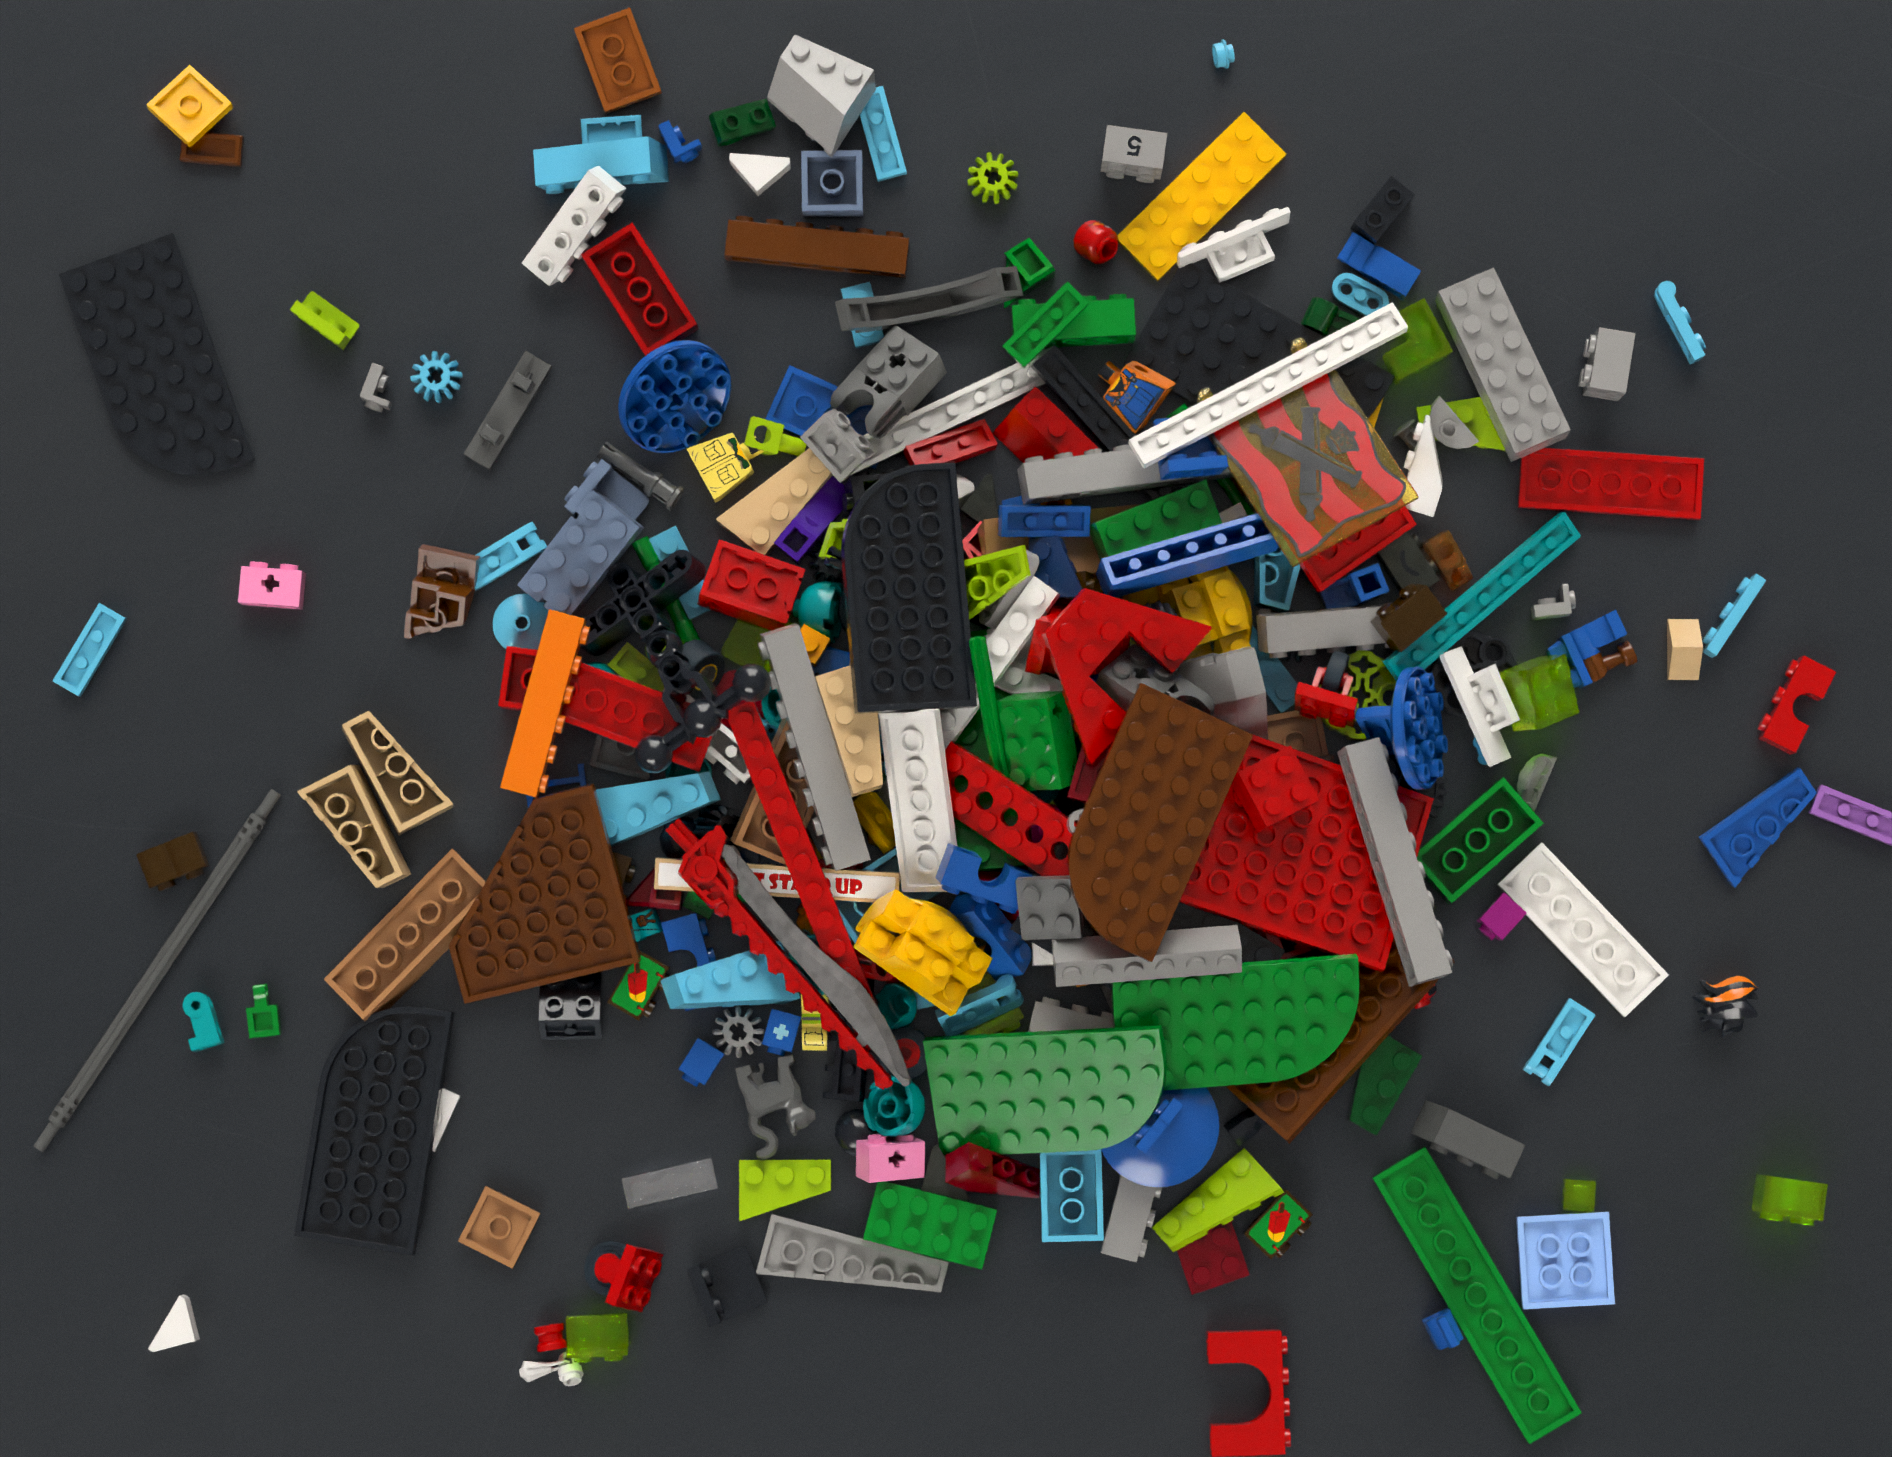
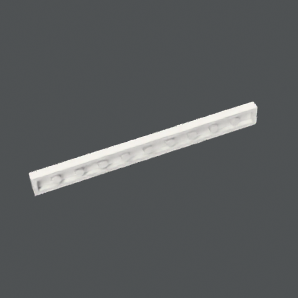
M1392 302L1129 439V446L1145 469L1407 332L1408 325Z

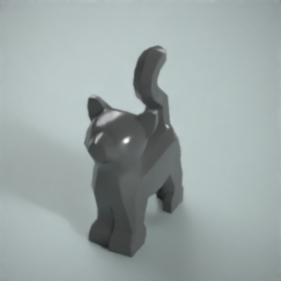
M793 1055L778 1058V1079L774 1082L764 1083L762 1080V1074L765 1072L763 1063L751 1067L747 1065L735 1068L738 1085L746 1101L748 1126L753 1135L766 1141V1146L756 1151L757 1157L761 1159L770 1158L779 1147L778 1138L775 1133L761 1125V1118L764 1115L776 1110L785 1109L786 1124L793 1136L797 1135L798 1130L808 1127L810 1123L816 1120L815 1110L803 1103L801 1087L792 1074L791 1066L795 1063Z

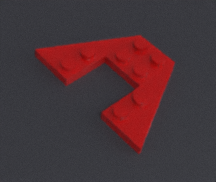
M1087 588L1082 589L1049 625L1042 635L1046 647L1050 650L1051 661L1063 688L1062 693L1068 711L1072 714L1074 728L1079 735L1086 755L1085 760L1088 764H1092L1114 740L1126 714L1089 677L1128 633L1165 670L1173 673L1212 630L1211 626Z

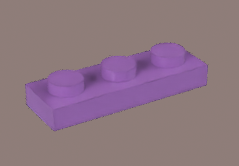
M1822 784L1818 786L1817 794L1808 812L1809 814L1892 846V812Z

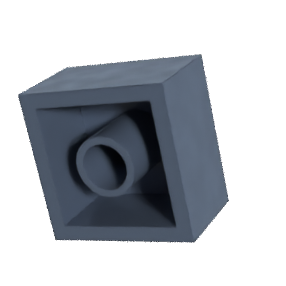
M837 150L832 158L824 151H801L803 217L863 216L862 150Z

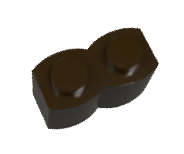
M197 832L187 833L136 854L149 888L158 887L159 892L176 886L175 880L186 876L187 880H191L205 874L203 869L210 866Z

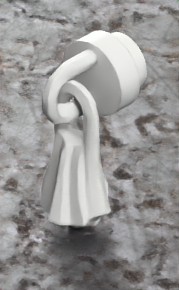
M567 1351L559 1355L558 1361H523L519 1374L526 1382H531L558 1370L559 1380L565 1386H574L581 1382L583 1369L579 1364L578 1356L574 1352ZM565 1357H570L572 1363L570 1364V1361L565 1360Z

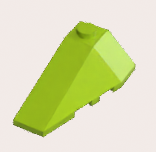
M1025 545L964 560L969 620L1031 576Z

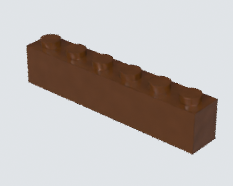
M736 216L735 220L728 219L725 246L726 260L906 279L909 238H904V234L901 232L887 231L886 235H875L874 230L866 228H856V232L843 231L844 227L836 225H826L825 229L813 228L814 224L807 222H796L795 226L783 225L784 221L777 219H766L765 223L753 222L754 218L748 216Z

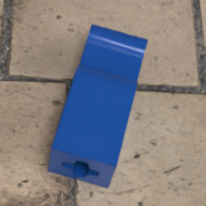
M1354 232L1337 257L1339 261L1357 270L1365 278L1401 300L1405 299L1421 270L1388 250L1375 246Z
M1447 1308L1422 1319L1434 1347L1438 1350L1447 1347L1449 1349L1459 1345L1460 1341L1464 1338L1451 1311Z

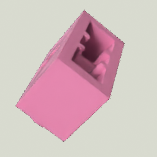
M251 561L249 567L241 566L238 603L248 606L303 610L306 573L298 570V565L280 564V569L268 568V563ZM272 578L279 583V587H274L273 592L265 587V584L270 583Z
M911 1132L908 1135L898 1137L872 1134L868 1135L866 1140H856V1177L868 1183L924 1178L925 1141L915 1137L914 1133Z

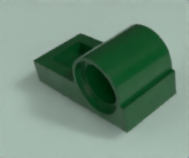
M767 98L715 111L709 115V121L717 144L720 147L736 143L744 137L771 131L776 127Z
M1314 297L1307 308L1301 324L1327 337L1358 321L1360 318L1340 310L1338 306L1325 299Z

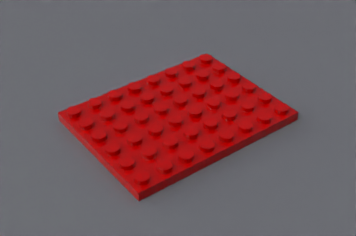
M1253 735L1237 772L1287 746ZM1293 749L1319 801L1259 833L1256 832L1231 784L1179 902L1333 956L1357 954L1359 965L1379 972L1384 971L1394 936L1341 765ZM1398 786L1396 793L1399 802L1403 803L1407 812V820L1405 822L1408 831L1415 838L1416 849L1414 851L1417 857L1434 798Z

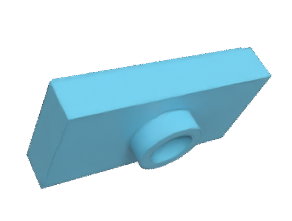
M641 115L581 119L582 144L643 137Z

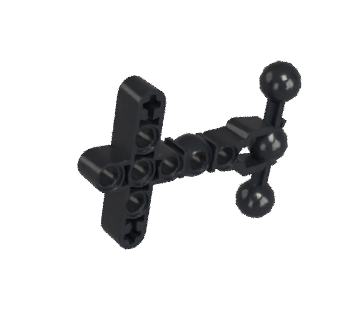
M678 550L672 553L643 576L623 562L613 565L607 573V581L615 596L584 618L587 620L586 626L590 627V632L586 645L580 644L581 649L590 655L599 656L630 633L636 631L641 635L639 637L641 642L646 644L644 649L647 659L658 669V674L665 688L662 700L675 722L679 725L663 737L649 735L642 738L637 744L634 753L636 763L643 771L648 773L665 771L672 763L674 750L687 741L694 744L696 737L707 738L714 735L720 729L722 719H729V710L743 700L747 702L762 700L769 693L772 684L770 674L763 666L748 663L741 666L734 673L733 686L719 695L714 683L697 672L688 663V657L683 654L682 640L670 629V624L662 611L700 583L705 576V565L686 550ZM696 686L701 690L706 700L698 699L684 709L683 703L687 700L686 695L690 694Z

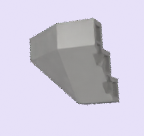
M1247 646L1221 654L1210 653L1185 660L1175 670V672L1212 697L1215 705L1212 716L1250 734L1268 740L1266 689L1255 647Z

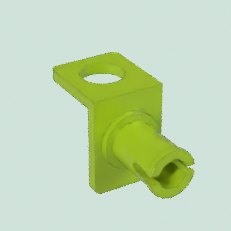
M755 416L750 418L744 444L745 446L764 451L761 455L778 454V451L798 457L806 449V444L801 438L783 434V424ZM758 426L767 427L764 443L757 442L754 437V431Z

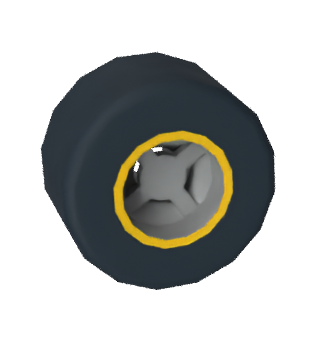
M703 640L686 642L683 645V654L688 657V663L697 672L711 680L716 687L720 683L725 671L724 657ZM696 686L689 694L693 699L705 697Z

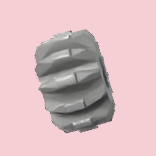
M741 1006L735 1007L736 1017H733L731 1012L725 1009L723 1012L728 1021L725 1022L721 1018H716L715 1020L717 1024L724 1026L723 1030L715 1029L712 1031L713 1035L723 1034L724 1037L715 1043L716 1046L720 1047L727 1042L729 1045L724 1051L726 1055H729L733 1047H736L737 1058L742 1057V1047H745L747 1053L752 1055L754 1051L749 1043L752 1042L757 1046L762 1044L759 1039L753 1038L754 1034L765 1033L764 1029H754L753 1027L762 1021L760 1017H756L751 1022L748 1020L753 1013L752 1009L749 1008L744 1017H741ZM738 1023H742L745 1025L743 1031L747 1035L744 1039L739 1037V1041L734 1040V1033L730 1031L731 1027L734 1024L738 1027Z

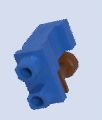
M1617 610L1557 639L1558 642L1545 650L1552 664L1566 658L1571 668L1557 675L1561 686H1563L1562 678H1564L1566 689L1577 686L1581 689L1600 680L1606 675L1607 671L1621 663L1625 666H1631L1638 662L1635 651L1629 641L1618 644L1617 652L1603 657L1601 655L1600 647L1627 635Z

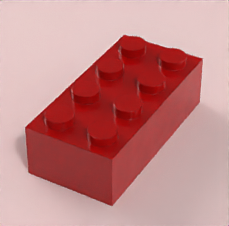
M633 222L581 254L584 262L644 356L665 344L681 341L699 330L695 319Z

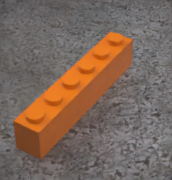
M549 609L500 788L535 798L539 797L540 792H546L550 777L545 775L548 763H554L558 746L553 745L556 733H562L566 716L561 715L564 703L570 704L574 687L569 684L572 674L577 675L582 661V657L577 656L580 644L586 645L590 632V627L586 626V619Z

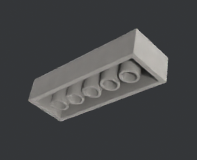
M1491 268L1440 290L1435 302L1510 461H1515L1566 439L1571 429L1495 269Z

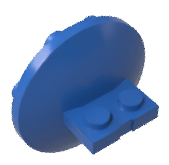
M675 341L653 350L637 363L622 387L618 412L624 431L638 446L656 453L676 452L697 445L701 439L722 421V416L727 408L731 394L729 369L725 361L715 350L697 341ZM708 425L709 427L699 435L698 432Z
M1419 666L1407 667L1402 670L1398 677L1390 706L1357 708L1355 718L1367 740L1379 737L1381 744L1386 746L1388 754H1395L1403 776L1413 789H1429L1438 777L1443 776L1442 756L1443 753L1448 752V740L1446 735H1443L1441 710L1444 707L1443 695L1441 692H1436L1432 673H1427Z
M1206 1087L1164 1090L1155 1111L1137 1132L1124 1141L1103 1148L1101 1151L1113 1169L1134 1183L1148 1187H1168L1182 1183L1197 1174L1207 1164L1215 1150L1219 1136V1116L1215 1102Z

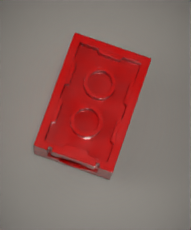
M719 539L703 582L697 605L771 631L787 626L806 569Z

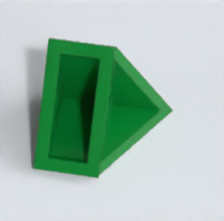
M1030 237L1004 253L1006 256V267L1017 266L1023 293L1021 297L1004 302V309L1055 277L1054 266Z

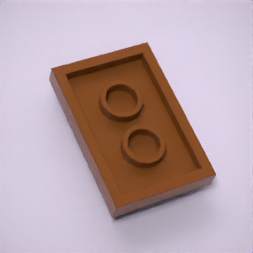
M631 8L574 28L605 114L662 94Z

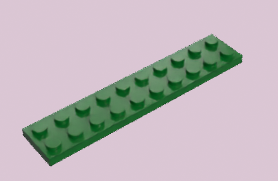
M1426 1147L1419 1149L1373 1176V1181L1527 1443L1531 1444L1582 1413Z

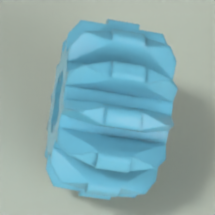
M432 351L431 361L425 355L420 356L421 361L424 363L423 367L413 364L412 368L420 374L413 375L410 378L412 382L419 383L414 388L417 394L425 391L424 400L429 401L434 394L436 402L441 403L442 393H445L448 399H452L453 395L449 389L460 390V384L453 380L463 378L462 372L454 371L459 366L456 360L448 363L450 359L448 353H444L439 360L437 351ZM437 371L439 374L441 371L444 372L441 374L442 381L440 383H436L435 380L430 383L433 379L432 372Z

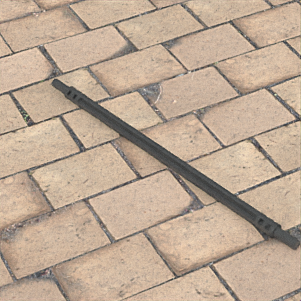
M270 789L255 814H250L49 1116L50 1122L34 1144L35 1148L44 1152L60 1127H65L266 825L265 819L281 797V794Z

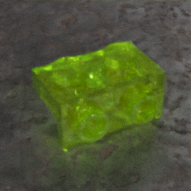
M628 1313L566 1316V1358H574V1362L577 1363L590 1362L592 1357H604L605 1361L622 1360L623 1356L628 1355L630 1350Z

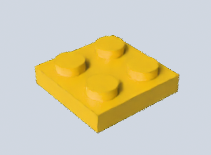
M191 65L185 68L146 104L148 110L188 147L194 145L233 109L232 102Z

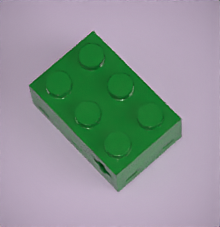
M1062 691L1014 693L996 701L1009 778L1028 791L1055 790L1070 786L1078 757L1071 715Z

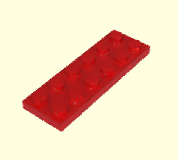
M1543 448L1521 458L1518 508L1700 520L1704 458Z
M582 662L578 674H572L569 685L574 687L570 704L564 703L561 714L566 716V723L636 748L642 738L649 735L663 737L679 725L662 700L663 693ZM685 701L683 703L684 709H686L691 703ZM713 735L707 738L696 737L694 744L688 741L673 751L672 762L700 772Z

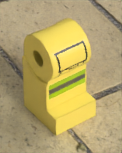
M801 994L802 1050L827 1051L828 1031L821 1027L820 1013L818 1011L810 1013L804 1010ZM825 994L822 995L829 1004V998Z

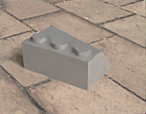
M794 35L780 56L767 98L790 121L796 122L805 130L806 135L812 141L816 140L824 148V152L832 158L876 90L874 69Z

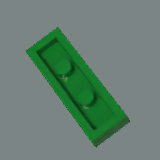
M1067 281L1002 348L1024 369L1089 305V302Z

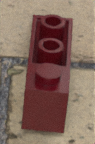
M970 1142L946 1155L945 1183L969 1192L1029 1198L1040 1197V1169Z

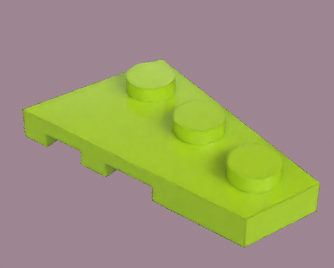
M739 1160V1221L831 1191V1160Z

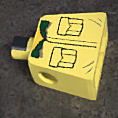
M733 433L687 449L715 503L754 474L749 460L764 452L745 446L744 443L739 444Z

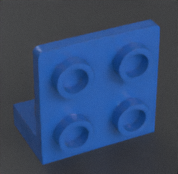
M1169 418L1155 419L1153 427ZM1208 435L1158 461L1160 480L1220 475L1228 468L1227 455L1218 456L1217 446L1211 436Z

